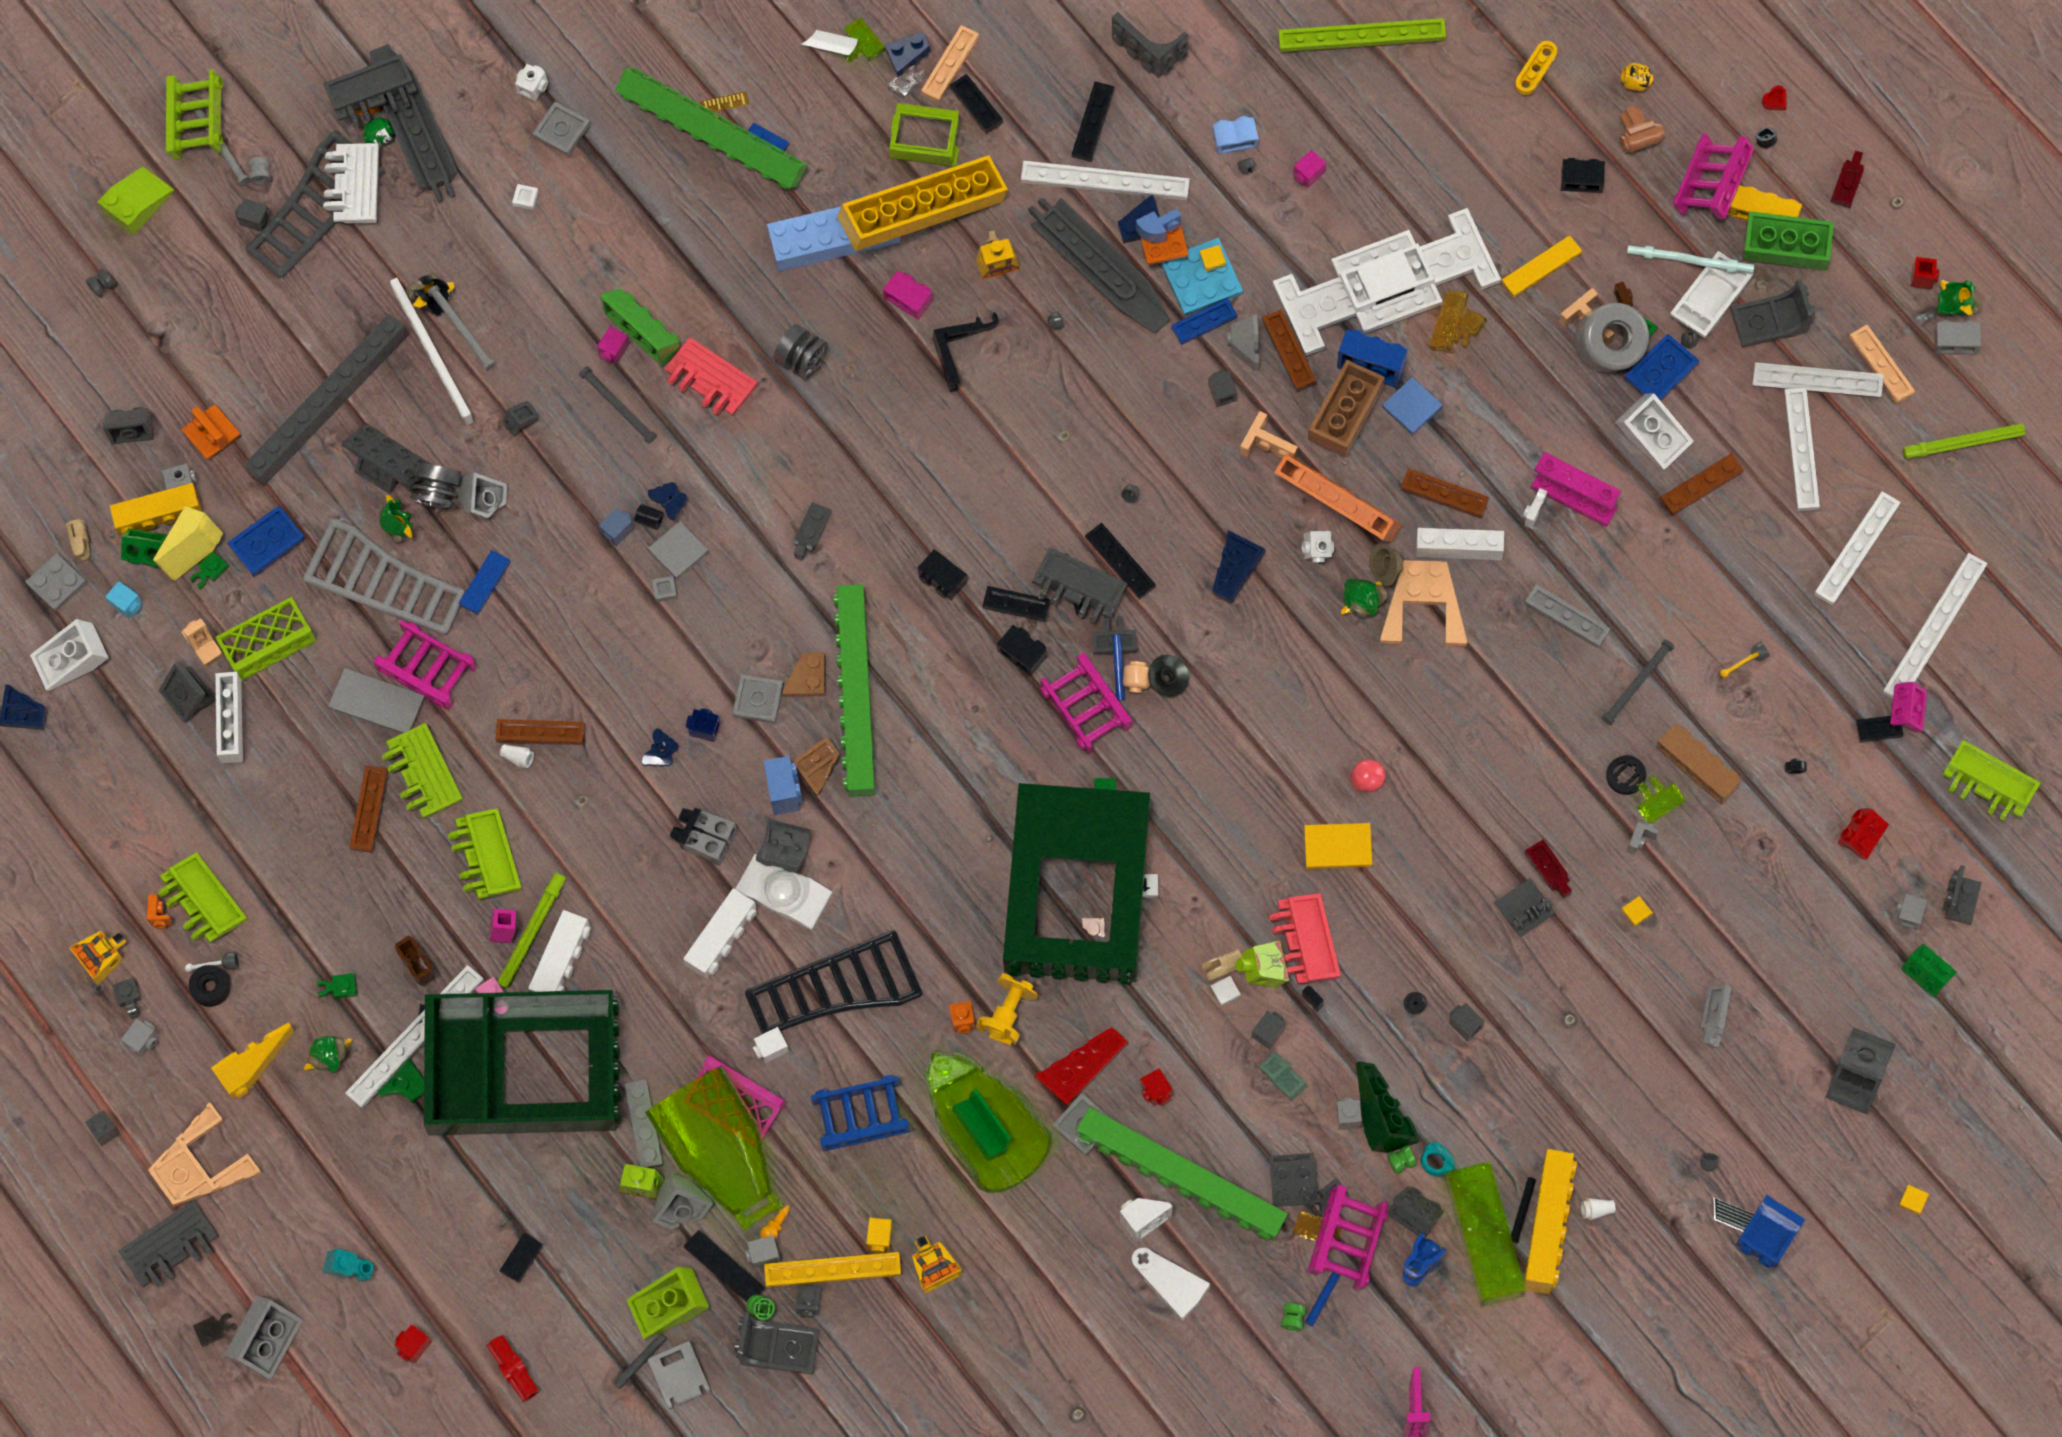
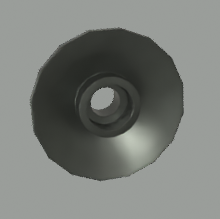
M1170 654L1161 655L1154 659L1149 666V682L1160 695L1174 697L1184 692L1188 686V669L1185 663L1178 657ZM1164 674H1166V675L1168 676V678H1169L1168 681H1166V680L1164 679V677H1163Z

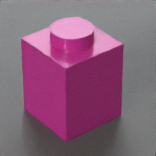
M1310 150L1294 165L1293 175L1295 180L1309 188L1326 172V162L1314 151Z
M609 326L597 345L600 358L606 362L612 361L617 364L630 344L628 335Z
M493 909L490 920L489 941L512 942L516 924L515 910Z

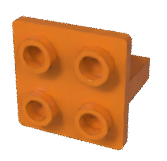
M1181 224L1174 231H1166V241L1153 243L1146 241L1140 236L1143 258L1146 259L1148 265L1188 257Z
M212 405L204 412L196 406L191 410L194 419L182 428V432L206 460L212 458L240 436L239 431L216 405Z

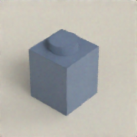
M616 508L599 524L600 532L613 545L617 546L634 530L633 519L626 511L621 512Z

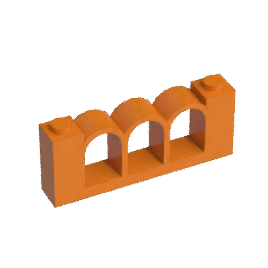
M1285 454L1274 472L1382 540L1392 542L1402 526V523L1295 457Z

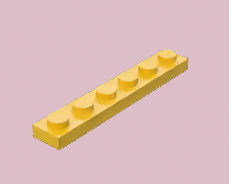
M899 1252L764 1264L766 1288L901 1276Z

